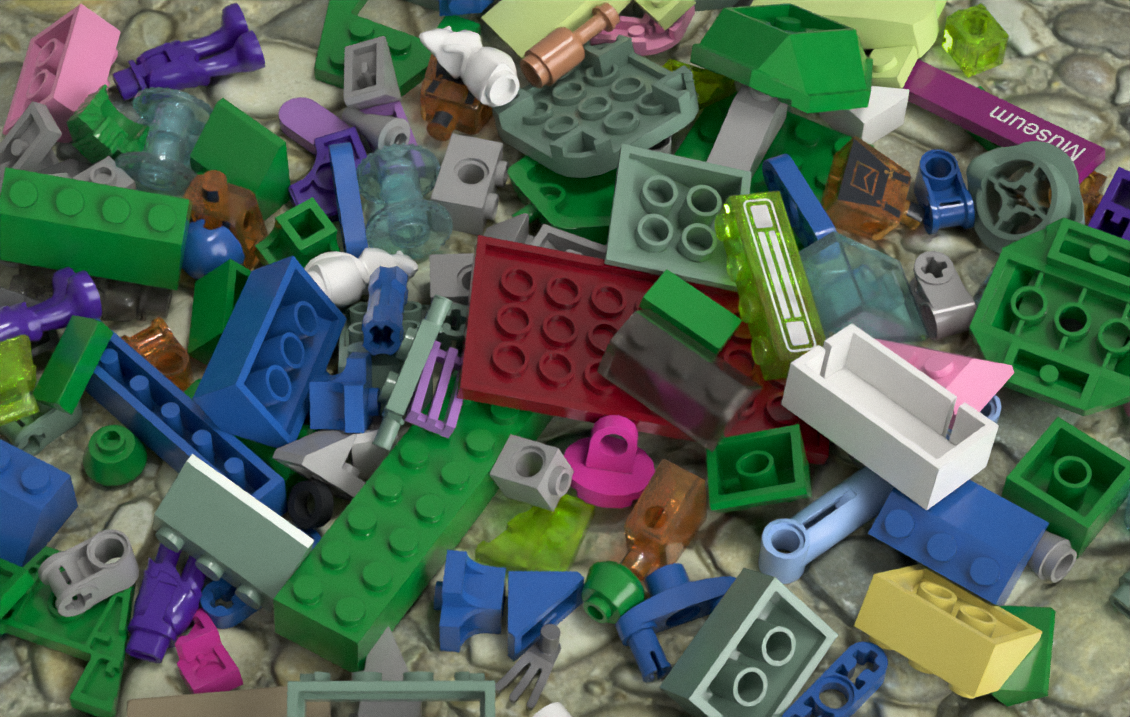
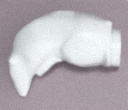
M447 26L443 29L436 28L424 31L419 35L421 43L436 57L439 64L455 79L461 77L472 95L484 105L491 107L502 106L509 103L518 93L519 80L512 58L496 48L482 47L478 33L468 30L454 32L450 26Z
M365 248L359 258L349 253L338 251L320 254L310 260L304 269L338 309H342L358 302L364 294L369 296L368 285L370 275L379 266L387 268L398 266L408 275V283L418 271V265L400 250L392 255L383 249Z

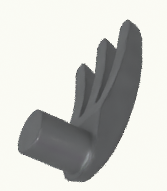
M547 624L542 627L540 639L495 684V693H500L530 665L521 681L510 694L509 700L511 704L515 703L531 684L537 673L541 671L535 688L527 702L528 710L534 709L561 651L559 643L561 632L559 627L554 624Z

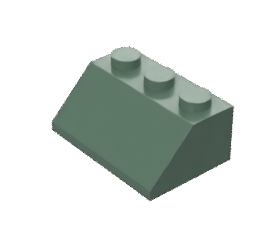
M194 454L188 458L154 513L152 529L157 531L155 536L164 546L177 553L182 549L197 560L195 565L203 574L215 581L223 578L237 588L235 594L245 604L254 609H259L262 606L270 613L274 610L273 598L309 555L314 540Z
M743 568L659 688L693 717H782L838 634L776 577Z

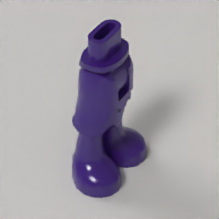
M233 3L222 9L221 27L217 31L197 39L183 42L174 40L149 49L137 57L136 63L134 60L128 61V68L112 73V77L123 101L139 95L145 100L152 98V95L159 96L185 88L207 86L210 83L211 77L238 72L251 73L264 68L265 60L259 41L253 30L249 31L238 3Z
M69 266L53 273V295L44 302L31 307H27L25 302L0 307V352L26 341H39L43 331L66 328L72 315L100 319L102 303L90 275L85 270L75 273Z
M160 542L155 560L153 561L148 557L147 568L143 570L142 584L134 604L133 618L127 627L131 637L125 652L132 657L153 663H161L167 648L175 647L178 637L187 630L199 608L202 597L201 591L206 575L196 567L195 562L197 560L190 555L181 576L179 575L175 567L182 549L177 553L168 549Z

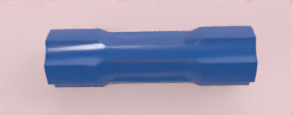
M379 266L370 275L368 285L369 301L367 313L364 315L362 332L364 334L362 346L374 356L382 353L394 354L399 349L403 340L404 330L402 322L404 306L408 300V275L398 266L390 268Z

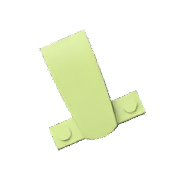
M501 0L481 18L522 60L525 58L524 54L528 49L556 28L566 27L572 32L593 17L592 10L597 5L601 6L605 2L609 3L619 14L633 1L665 31L696 2L695 0Z
M753 0L751 6L791 3L856 29L863 49H873L869 58L873 59L871 86L902 89L917 59L921 58L936 41L939 32L938 18L947 0Z

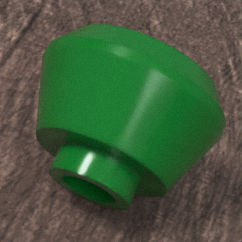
M108 425L98 429L91 436L83 454V467L86 474L96 483L105 486H120L133 481L143 472L147 463V451L143 442L130 430L120 425Z
M615 561L595 562L589 568L581 597L584 602L583 608L594 621L601 624L606 622L616 624L627 611L645 601L644 588L640 580L622 564Z

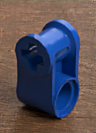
M933 149L927 151L920 159L913 187L918 204L925 208L922 221L928 234H935L940 228L960 225L964 229L973 228L975 223L974 203L970 192L965 186L958 161L951 153L944 150Z

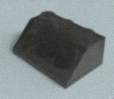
M649 308L635 311L612 337L597 370L599 374L712 452L763 388L760 384Z

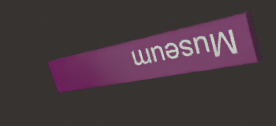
M917 59L902 88L909 89V102L1001 147L1015 146L1029 141H1041L1059 147L1075 164L1079 184L1105 160V148Z

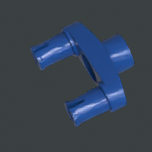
M680 563L661 567L646 577L644 585L650 598L627 611L615 624L622 644L630 647L644 682L654 681V673H656L658 679L667 676L672 669L656 633L710 615L736 577L723 576L691 582L683 564Z

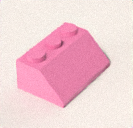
M80 4L33 37L29 43L2 133L5 135L9 133L33 101L47 106L62 133L57 142H71L72 137L66 122L74 115L76 109H78L89 94L98 91V88L104 84L108 86V90L110 82L107 79L110 68L118 56L116 46L121 31Z
M874 338L957 396L948 429L953 428L957 411L961 404L966 402L980 412L1014 374L1012 365Z

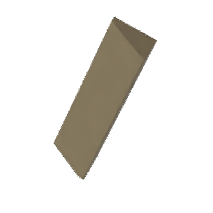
M287 686L130 699L127 701V717H287ZM307 702L306 717H331V703Z

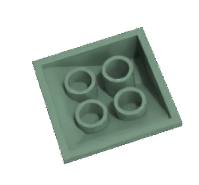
M621 144L604 264L660 276L668 269L684 281L737 292L740 284L747 221L743 204L749 200L752 172Z

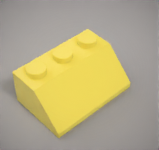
M923 564L874 574L854 624L856 628L870 635L869 640L873 644L886 650H895L909 659L908 663L911 667L923 673L935 674L949 683L948 687L951 691L966 698H976L998 691L1036 645L1042 634V631Z

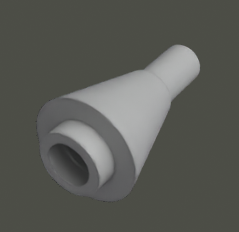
M352 107L344 109L342 120L359 129L360 133L384 158H394L401 154L408 146L410 126L405 119L365 114Z

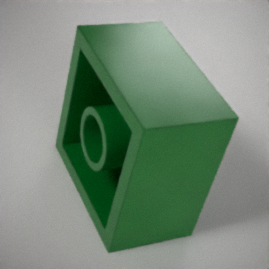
M1057 417L1006 477L1001 497L1049 522L1046 531L1069 540L1071 548L1077 553L1076 559H1078L1127 499L1130 492V461Z

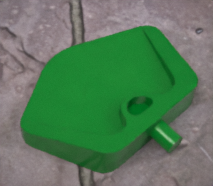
M525 156L508 168L507 173L519 200L525 205V207L512 214V218L527 213L529 214V224L538 220L542 226L546 224L601 245H607L617 168L601 175L586 178L567 177L555 173L528 156Z

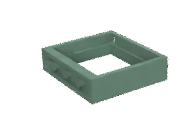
M415 671L404 672L403 681H382V673L353 672L351 673V681H331V673L314 672V674H300V681H287V717H306L307 702L480 701V717H495V680H485V673L455 672L454 681H434V673Z

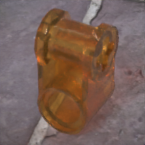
M157 317L153 319L151 326L131 337L127 335L120 337L183 392L195 382L187 350L174 337L172 331L162 318Z

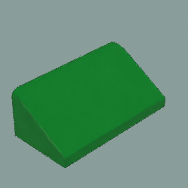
M72 315L30 398L72 416L114 332L99 320Z
M999 606L1041 630L1042 634L1036 645L1001 688L990 694L1006 706L1048 696L1056 611L1051 607Z

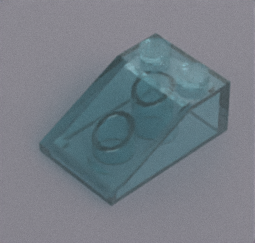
M835 231L790 257L800 293L804 297L810 312L808 318L811 328L818 337L828 339L852 323L876 339L900 343L921 342L930 338L899 260Z

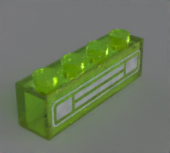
M780 191L729 196L715 218V233L718 240L724 244L727 254V273L729 279L735 282L740 298L739 312L741 319L749 327L752 337V356L755 363L761 367L764 381L787 378L791 362L818 345L823 348L826 338Z

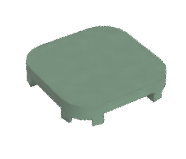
M620 34L614 43H602L592 46L590 41L583 45L585 50L584 60L551 86L544 85L542 88H536L529 84L522 89L519 88L518 93L509 103L491 107L498 136L505 143L555 173L577 178L601 175L617 168L621 144L649 149L687 126L695 119L699 111L693 75L685 65L671 72L635 53L632 38Z

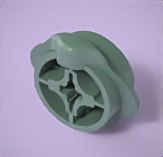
M1029 141L1015 146L990 150L975 157L969 163L966 175L968 191L971 194L975 209L974 227L979 238L991 250L1000 254L1003 247L1025 236L1043 230L1047 225L1063 217L1085 225L1084 204L1079 188L1078 172L1072 159L1059 147L1046 142ZM1035 165L1030 173L1025 172L1018 181L1009 179L1020 168ZM1050 188L1052 192L1051 204L1048 199ZM1016 190L1025 192L1024 196L1018 193ZM1000 197H1002V207H1001V209H1000ZM1023 197H1025L1028 200V203L1031 204L1034 208L1026 206L1027 202L1023 199ZM1036 217L1043 220L1031 231L1016 234L1021 225L1026 226L1031 218Z

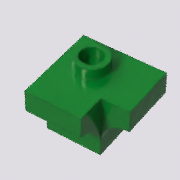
M312 197L275 217L273 230L265 239L255 245V255L263 266L294 256L301 266L305 268L310 260L320 254L334 251L340 252L337 243L338 230Z

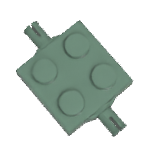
M435 294L425 319L421 321L418 329L408 327L395 357L404 361L399 374L392 371L389 372L377 400L384 404L385 407L381 414L383 420L372 442L373 445L391 451L400 426L405 423L402 417L437 334H442L444 330L442 326L453 301Z

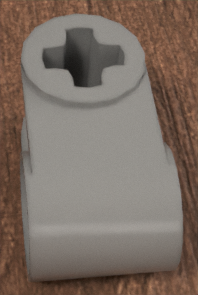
M929 251L919 255L915 260L913 268L915 277L910 281L908 294L921 317L928 337L931 340H938L969 331L977 308L973 297L965 289L955 270L953 262L948 256L936 251Z
M111 529L101 531L66 551L53 554L38 569L40 580L45 585L50 586L57 598L55 601L57 611L66 617L81 614L94 604L119 591L128 589L135 583L139 575V567L129 538L123 532ZM120 558L114 563L105 564L110 559ZM63 567L65 570L60 572L59 568ZM77 595L78 599L74 600L72 597Z

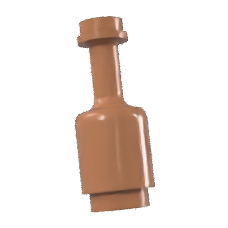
M605 2L601 6L597 5L592 10L593 17L572 32L566 27H558L528 49L524 54L525 58L519 63L525 78L536 88H542L544 85L551 86L579 65L585 58L583 45L602 30L612 32L615 26L620 23L617 11L609 3Z

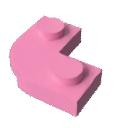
M693 5L666 31L646 13L643 18L619 16L620 23L615 26V29L612 32L602 30L590 40L591 46L602 43H614L620 34L632 38L634 52L641 56L664 52L675 46L682 39L695 14V7Z

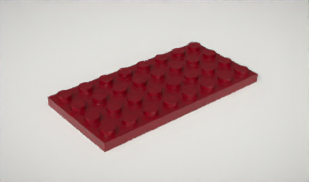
M478 235L474 246L457 398L595 423L600 418L608 415H619L632 421L639 432L706 444L707 440L799 424L808 463L824 465L829 456V439L781 405L791 362L810 350L791 352L787 349L769 291L739 285L738 291L735 292L685 281L742 319L738 330L714 358L639 307L643 296L659 279L660 275L604 264V259ZM772 292L788 347L791 350L812 348L814 342L800 297L795 296L801 317H795L789 296L784 294L791 317L784 319L777 293ZM802 298L816 346L819 345L823 348L825 340L831 337L832 303ZM802 321L809 344L792 345L786 323Z

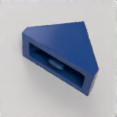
M508 571V657L514 662L540 639L541 629L544 625L554 624L557 626L583 603L581 592L584 586V577L578 571Z

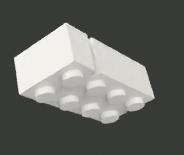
M852 323L825 340L823 348L818 345L791 362L781 403L785 408L925 510L934 506L987 466L999 425L964 402L958 408L950 439H946L957 396Z

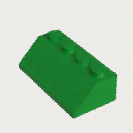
M5 167L0 195V260L56 270L69 266L75 273L85 270L90 276L178 290L193 201L185 198Z

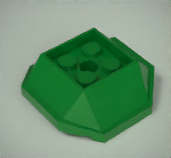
M791 3L725 7L701 42L692 46L690 63L718 75L722 74L771 97H776L778 101L807 114L868 107L872 85L873 59L865 55L857 30Z
M1063 217L1047 225L1045 229L1025 236L1002 248L970 324L969 335L983 360L1012 365L1014 374L1003 385L1004 387L1081 416H1087L1130 402V241ZM1065 319H1075L1082 324L1083 329L1077 332H1069L1062 328L1060 322Z

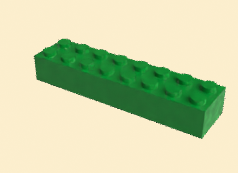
M457 370L450 377L438 420L444 422L458 374ZM463 399L456 427L449 439L412 424L273 598L275 633L351 673L364 670L367 655L387 627H390L391 632L395 629L446 561L447 550L455 549L500 489L489 474L510 434L536 441L554 416ZM431 402L423 410V414L428 415Z

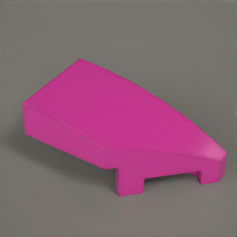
M202 608L197 610L193 616L195 625L187 636H179L175 643L179 656L177 667L190 693L230 691L243 685L239 668L223 646L216 626Z

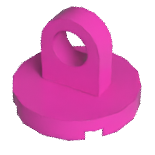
M608 415L600 418L594 423L590 437L577 440L568 446L564 453V457L574 470L570 486L577 490L576 497L586 503L602 508L632 506L633 500L640 497L641 499L643 498L656 474L653 460L643 449L638 447V429L635 424L628 418L619 415ZM617 434L622 436L625 440L606 435Z

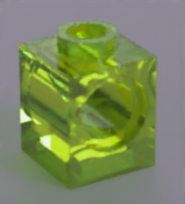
M981 3L967 9H960L947 16L941 45L968 78L1003 64L1009 35Z

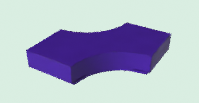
M355 126L314 139L316 161L313 168L305 178L288 187V196L293 207L313 197L331 222L339 220L328 145L351 142L356 174L359 175L369 170L370 161Z

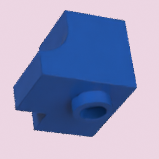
M352 352L346 360L343 372L336 375H316L309 382L310 429L341 430L345 433H364L373 422V416H380L381 403L377 401L380 395V388H372V354L370 352Z
M447 550L443 581H436L434 610L441 611L439 623L440 651L460 652L462 644L469 637L476 634L489 633L501 635L506 596V568L479 564L468 556L467 551Z

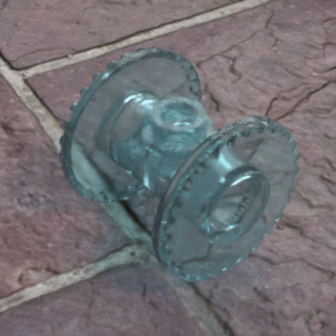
M161 87L144 88L134 96L132 103L136 113L151 123L143 152L123 153L116 158L115 166L123 169L135 181V186L138 190L179 198L193 196L199 190L201 182L198 175L186 166L191 152L188 140L190 135L201 134L213 108L209 104L204 103L203 100L196 98V96L176 89Z
M401 143L400 145L392 144L389 147L383 146V149H376L374 153H369L357 166L356 174L361 196L373 203L384 206L370 218L366 225L365 236L370 248L383 249L392 255L400 250L404 255L414 260L417 257L422 258L426 254H432V251L439 250V247L445 245L446 240H449L453 229L451 214L441 204L423 199V196L435 187L441 170L439 160L429 149H425L421 145L415 146L412 143L409 145Z

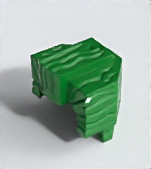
M104 84L98 88V91L88 95L66 123L73 140L72 145L90 163H96L110 156L120 167H124L133 163L144 149V146L151 141L152 137L148 134L151 128L148 125L138 124L120 113L111 103L107 95L108 86Z

